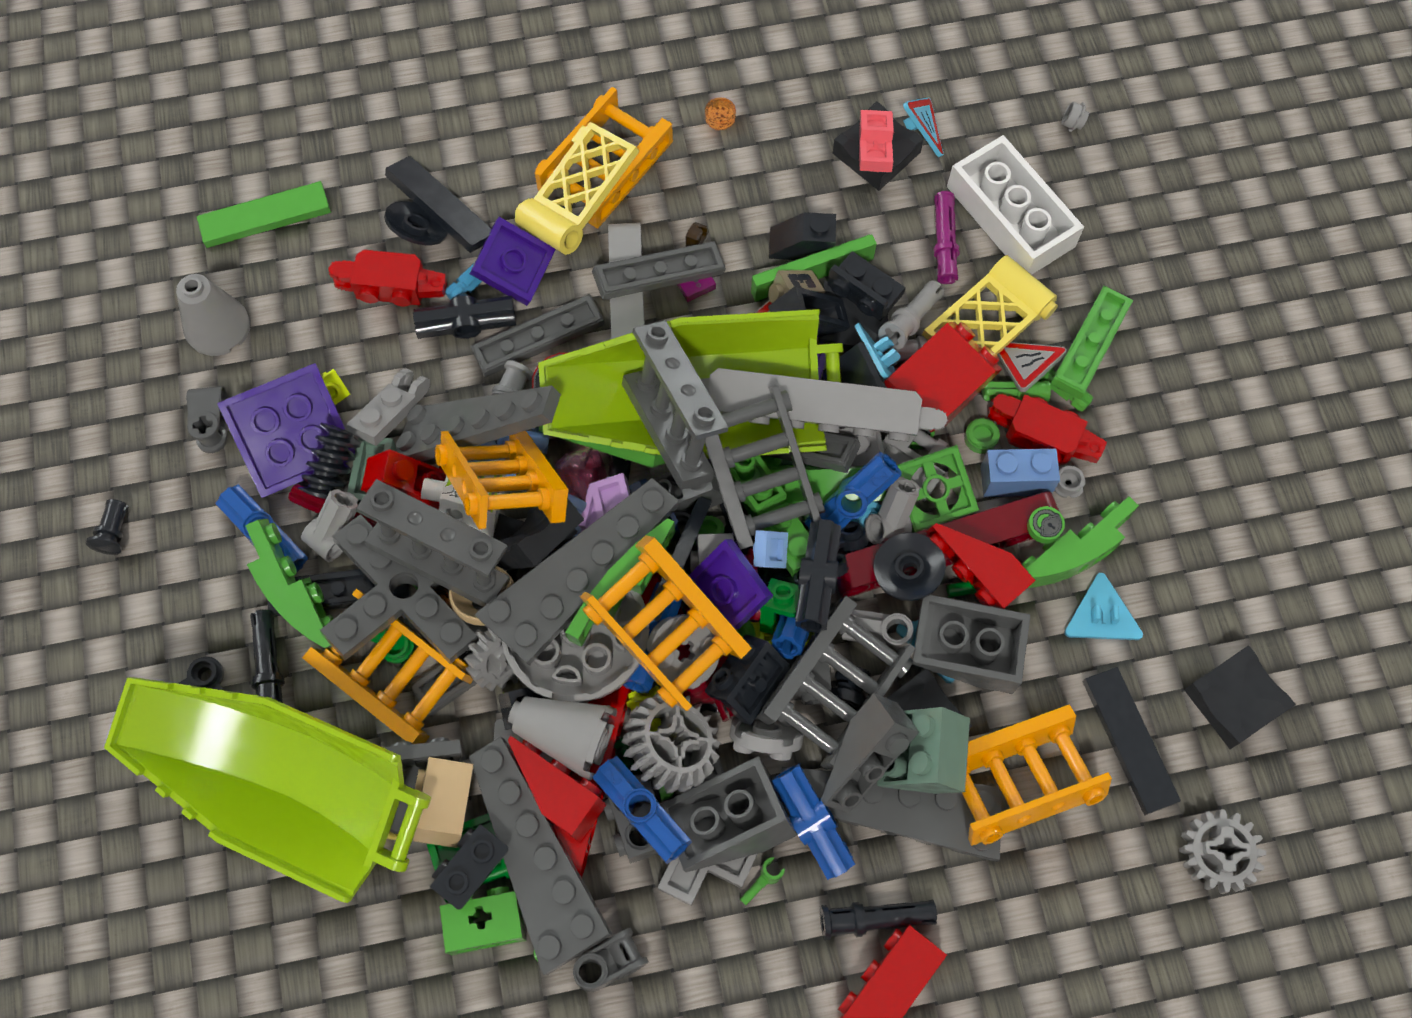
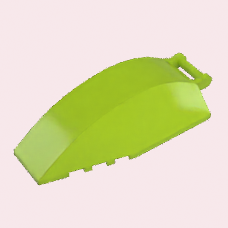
M819 309L680 317L667 321L700 379L710 378L711 373L721 368L819 380L817 354L825 353L827 381L841 383L839 352H843V343L817 345ZM633 333L538 362L540 387L552 385L561 394L552 423L543 425V435L661 455L622 386L623 375L642 371L645 354ZM770 419L769 425L747 421L729 427L727 432L719 434L722 448L729 446L730 449H734L783 432L779 419ZM805 423L804 429L792 428L800 452L827 450L824 432L818 431L819 424ZM704 444V447H703V450H702V451L704 452L706 458L709 459V456H708V453H707V450H706V447H705V444ZM786 446L761 455L789 453Z
M129 677L126 680L104 746L109 753L135 775H144L157 786L155 791L163 798L170 797L183 808L181 813L189 820H198L210 830L208 836L215 842L343 903H349L376 864L397 872H405L409 864L407 854L422 811L429 807L431 797L428 794L404 784L401 755L270 697ZM402 801L408 804L393 850L390 851L384 848L399 802Z

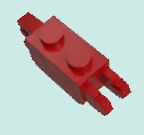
M362 250L356 254L355 261L343 260L341 262L340 260H335L328 267L329 275L333 278L335 288L341 289V291L354 292L357 299L366 303L390 302L402 307L409 306L410 304L421 305L422 298L444 297L447 287L446 275L423 269L420 259L415 254Z
M1002 393L992 399V406L988 408L990 420L1008 429L1006 438L1009 444L1020 449H1057L1059 466L1068 463L1071 457L1097 464L1107 444V441L1085 429L1088 421L1081 419L1078 414L1055 408L1039 397L1024 395L1021 401Z

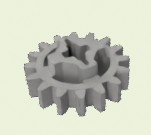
M489 628L485 633L479 631L476 634L479 641L468 646L473 653L465 657V661L469 664L466 671L481 688L486 686L489 691H493L497 685L502 690L505 689L507 682L510 680L516 684L518 677L508 664L501 639Z
M1224 809L1217 811L1215 816L1210 811L1205 812L1201 815V820L1196 818L1189 823L1193 831L1187 830L1181 835L1184 840L1189 842L1188 845L1179 848V852L1189 856V860L1185 861L1182 865L1184 868L1193 867L1195 869L1191 877L1193 881L1200 878L1205 879L1204 889L1206 890L1213 889L1216 885H1218L1220 894L1230 892L1231 887L1235 892L1244 890V883L1250 885L1257 881L1252 872L1258 873L1264 870V866L1257 861V858L1265 856L1266 851L1257 849L1256 843L1260 842L1263 838L1261 835H1251L1250 831L1254 826L1252 822L1245 825L1240 824L1241 814L1239 813L1227 819V813ZM1209 828H1212V831L1209 832V840L1200 842L1203 834ZM1217 846H1220V849H1221V850L1227 851V853H1234V854H1232V855H1230V856H1228V857H1225L1224 853L1218 852V850H1211V849H1213V848H1215V847H1217ZM1239 861H1245L1242 869L1233 876V872L1236 871V864Z

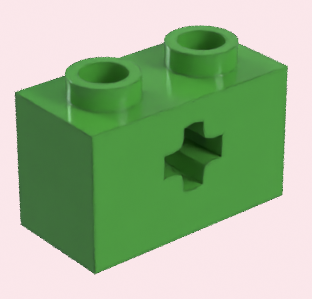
M509 887L487 890V897L476 899L471 897L461 910L456 909L451 904L440 905L445 953L451 956L526 941L523 915L515 891L510 892ZM482 910L489 916H492L491 920L485 922L484 929L474 923L475 919L480 918V911Z

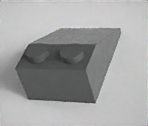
M929 595L922 598L915 641L916 649L914 650L912 664L975 687L1013 694L1022 684L1031 615Z
M759 756L660 804L692 841L685 852L679 856L685 872L762 853L797 836L781 797L774 788L771 774Z

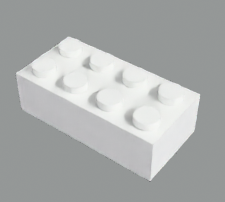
M1004 135L952 166L947 188L954 193L957 200L1004 255L1011 257L1031 275L1076 247L1084 226Z

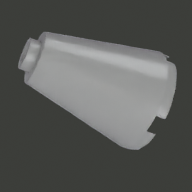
M191 274L180 280L176 288L183 333L187 342L197 352L208 356L225 355L231 352V348L238 343L241 345L246 340L250 331V318L245 307L238 300L203 275Z
M525 696L521 702L515 701L508 722L513 724L512 732L581 777L591 780L595 773L589 770L593 763L601 764L613 732L614 725L608 723L609 714L616 717L617 709L606 705Z

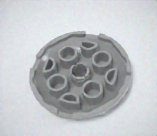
M630 590L623 599L614 616L615 621L622 628L645 607L641 595ZM569 623L530 666L502 641L505 657L515 675L529 689L547 699L584 703L602 698L626 683L640 665L603 623H600L598 626L593 625L582 647L568 640L565 632L570 625ZM649 624L632 639L644 653L649 637Z

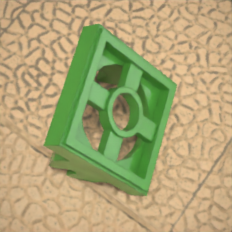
M957 445L897 465L902 472L901 476L908 480H911L918 468H923L926 479L922 483L917 500L926 498L928 501L934 502L938 513L937 515L924 513L914 505L910 514L912 533L927 529L936 523L941 524L979 511ZM933 463L946 465L949 468V479L938 475ZM935 478L941 480L945 485V492L938 499L932 498L927 492L928 482ZM950 489H953L958 496V501L949 510L946 498L950 493Z

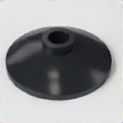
M399 201L390 204L386 208L384 219L387 226L393 233L408 242L431 246L442 243L447 237L448 232L414 202Z
M902 533L891 537L882 544L874 559V574L877 583L884 592L899 600L914 601L929 596L940 586L945 576L946 562L942 550L929 537L919 533ZM908 567H914L917 569V572L914 575L908 576L904 573V570Z

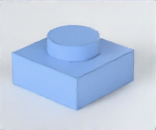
M756 530L753 545V566L786 568L788 533Z

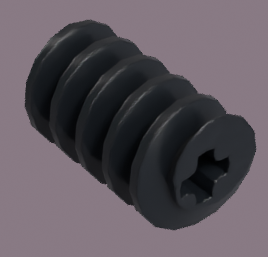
M321 422L320 426L328 434L316 435L315 439L323 444L322 448H311V452L318 457V461L306 462V465L314 472L313 474L301 475V478L309 483L308 487L297 488L310 495L326 499L330 491L336 490L334 487H344L346 485V480L339 474H349L351 468L344 461H354L356 455L348 448H359L361 442L353 436V433Z

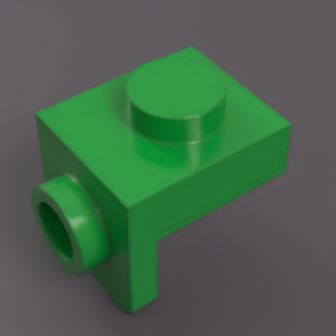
M771 578L768 589L773 594V597L760 609V632L773 635L779 622V614L791 618L796 616L800 590L797 584Z

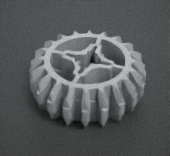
M658 694L652 698L644 699L639 704V707L637 706L630 712V719L625 722L623 727L627 734L623 736L621 742L630 746L625 751L623 757L633 758L634 760L630 770L640 769L643 773L640 782L652 779L653 790L664 786L666 793H673L677 789L679 792H686L693 786L697 787L714 770L712 765L720 757L715 750L719 748L721 742L712 737L716 734L718 728L710 727L708 724L711 715L703 716L700 713L701 704H695L688 711H685L677 705L673 708L669 707ZM686 696L685 699L690 703V697ZM661 718V725L658 727V730L655 732L650 731L652 720ZM687 752L692 753L689 766L682 767V760L685 758V754Z

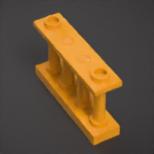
M611 87L605 95H600L596 99L589 113L547 160L544 159L538 164L535 170L536 184L539 191L574 144L571 140L582 125L586 127L589 122L602 127L611 118L643 138L637 146L639 153L588 221L590 225L597 229L673 142L672 123L664 118H661L655 126L648 127L619 109L617 89ZM594 134L591 139L601 145V137ZM623 149L612 151V153L620 158L626 152ZM588 159L589 169L602 166V164L594 159ZM582 161L576 163L582 167ZM605 174L597 176L601 180H605ZM578 183L570 184L571 195L585 191L584 187Z
M441 431V443L436 445L435 448L436 463L444 470L462 500L466 514L472 517L478 529H486L487 510L538 507L539 510L544 512L550 523L565 522L568 488L526 431L509 435V441H505L501 445L458 447L449 431ZM503 458H505V460H499V461L467 462V461H471V460H487V459H503ZM516 474V476H507V477H493V478H478V477H477V476ZM527 490L525 493L488 495L489 492Z
M645 535L635 545L642 553L638 557L639 562L598 600L592 594L584 592L580 596L586 604L582 610L595 625L598 626L600 623H603L661 687L657 694L669 707L673 708L677 705L688 711L692 705L685 699L682 693L722 655L727 656L730 653L742 659L752 648L656 538ZM657 571L666 581L662 585L664 589L622 628L608 611L649 572L654 574ZM682 599L690 608L687 612L688 617L646 655L632 639L674 600L678 602ZM706 626L714 635L711 639L713 644L671 683L659 670L658 666L697 628L703 629Z
M356 589L352 595L359 600L365 593ZM399 619L390 624V628L357 670L353 668L349 672L340 664L344 659L333 647L330 649L326 647L324 651L310 647L302 657V659L402 739L412 744L425 743L430 737L422 730V727L425 725L422 721L456 677L469 684L473 681L472 676L466 672V668L469 666L466 662L458 657L449 664L428 641ZM403 634L418 647L386 689L375 693L367 686L370 683L368 678ZM431 656L443 665L445 669L411 713L407 711L403 715L394 708L397 704L395 699L426 659Z
M1070 704L968 741L965 792H962V795L976 821L971 823L969 827L968 840L971 846L981 842L985 845L994 843L1005 833L1085 803L1087 806L1095 805L1106 798L1112 778L1109 772L1094 778L1091 776L1070 738L1076 721V715ZM1049 742L1057 743L1078 784L1058 790L1036 750L1037 747ZM1016 754L1023 756L1044 796L1024 803L1003 760ZM981 767L990 768L1010 809L990 816L969 773Z

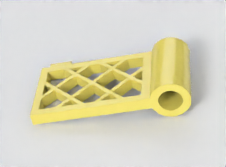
M589 122L586 127L581 126L571 140L574 144L534 199L531 198L523 201L515 211V223L518 227L565 255L571 254L578 248L583 237L582 229L639 153L638 148L592 122ZM594 134L601 137L602 146L587 150V144ZM619 149L626 151L620 160L610 163L609 152ZM603 155L604 165L589 169L588 159ZM582 161L583 172L569 176L568 170L572 164ZM605 174V180L601 186L591 189L590 178ZM584 180L585 191L570 195V184ZM563 187V198L553 201L547 199L554 189ZM586 200V206L580 215L576 216L573 214L571 204Z
M1005 255L982 280L925 328L922 336L929 340L946 323L956 322L959 324L962 322L970 329H977L978 341L975 342L981 348L987 346L997 355L1031 323L1038 321L1040 318L1047 320L1058 307L1055 303L1057 295L1011 257ZM987 287L997 296V302L981 301L980 292ZM961 309H975L976 321L960 320L959 311ZM982 310H997L999 322L983 321ZM1005 311H1015L1024 319L1020 323L1006 322ZM984 330H1000L1001 340L999 342L984 341Z

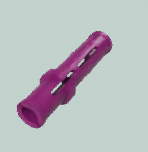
M941 191L934 196L937 237L934 257L938 263L937 281L941 284H953L956 282L955 280L958 281L957 257L960 255L959 245L956 243L955 195L950 191Z

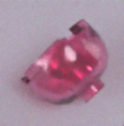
M593 448L568 452L557 461L553 468L567 486L568 494L585 502L589 484L607 478L602 457L598 451H592Z

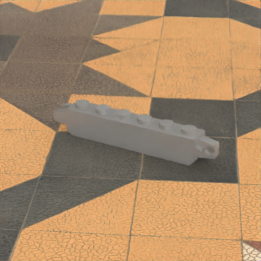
M721 368L711 373L710 378L701 379L721 415L771 399L768 387L779 385L780 391H787L793 411L787 412L792 428L804 429L805 423L819 424L818 431L839 433V427L853 428V435L874 437L875 431L889 433L888 439L909 442L910 435H918V429L940 431L945 428L944 426L948 421L943 410L921 407L922 398L916 391ZM775 412L748 422L769 425L770 419H778V416Z

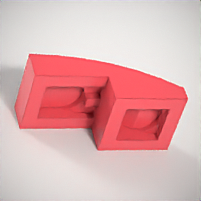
M860 111V171L892 172V139L894 132L892 111Z

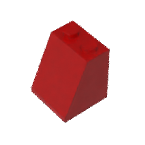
M948 322L888 377L884 384L886 388L916 391L922 398L921 407L935 408V410H943L946 413L948 421L945 426H947L1002 368L997 364L1000 360L999 357L987 346L981 348L973 340L975 334L967 325L962 322L959 324Z

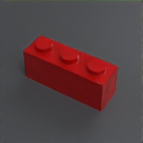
M909 925L903 932L896 928L883 946L888 950V953L880 963L874 959L860 977L866 982L857 995L850 991L837 1010L843 1014L840 1018H903L947 954Z

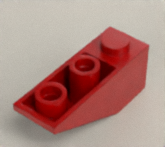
M388 449L367 458L361 490L367 492L377 479L439 510L440 502L421 499L422 485L425 478L445 481L446 474L444 470Z
M938 523L925 531L930 540L953 563L951 568L957 577L963 582L969 581L976 589L975 596L982 605L1004 609L1036 581L1010 552Z
M510 736L508 743L541 814L578 842H581L606 807V804L598 797L601 790L585 778L578 783L569 776L572 770L554 758L551 762H548L540 756L543 751L526 740H523L521 743Z

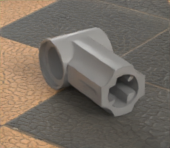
M902 476L889 486L879 512L868 516L865 530L872 544L884 543L898 534L911 533L912 523L910 514L921 489L915 481L908 480Z
M339 489L330 491L318 517L313 519L303 530L301 540L325 561L331 562L343 553L334 542L332 535L353 520L357 512L358 499L350 492H344Z
M855 609L852 611L851 614L855 617L854 621L889 648L898 650L912 643L913 624L906 615L900 613L889 615ZM894 624H901L906 627L908 632L903 639L894 640L888 636V629ZM847 633L842 634V640L857 642Z

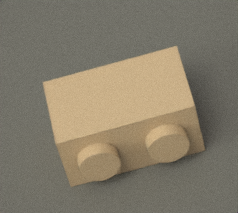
M429 757L426 770H418L415 790L428 794L431 797L429 807L422 811L413 841L458 848L457 844L462 836L473 764Z

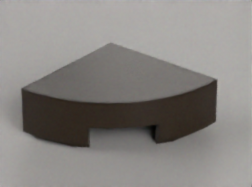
M698 222L693 223L685 236L686 247L703 244L709 233L708 227Z

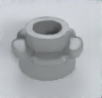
M1073 101L1066 109L1061 125L1068 127L1069 132L1076 128L1082 129L1089 116V112L1085 111V103L1078 104Z
M1075 466L1062 467L1059 471L1060 482L1055 492L1063 498L1068 496L1076 498L1080 496L1086 483L1083 472ZM1069 480L1071 485H1067L1065 481Z

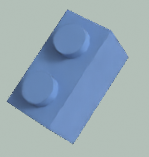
M1057 449L987 450L981 464L983 497L1034 496L1044 492H1051L1053 494L1060 482Z

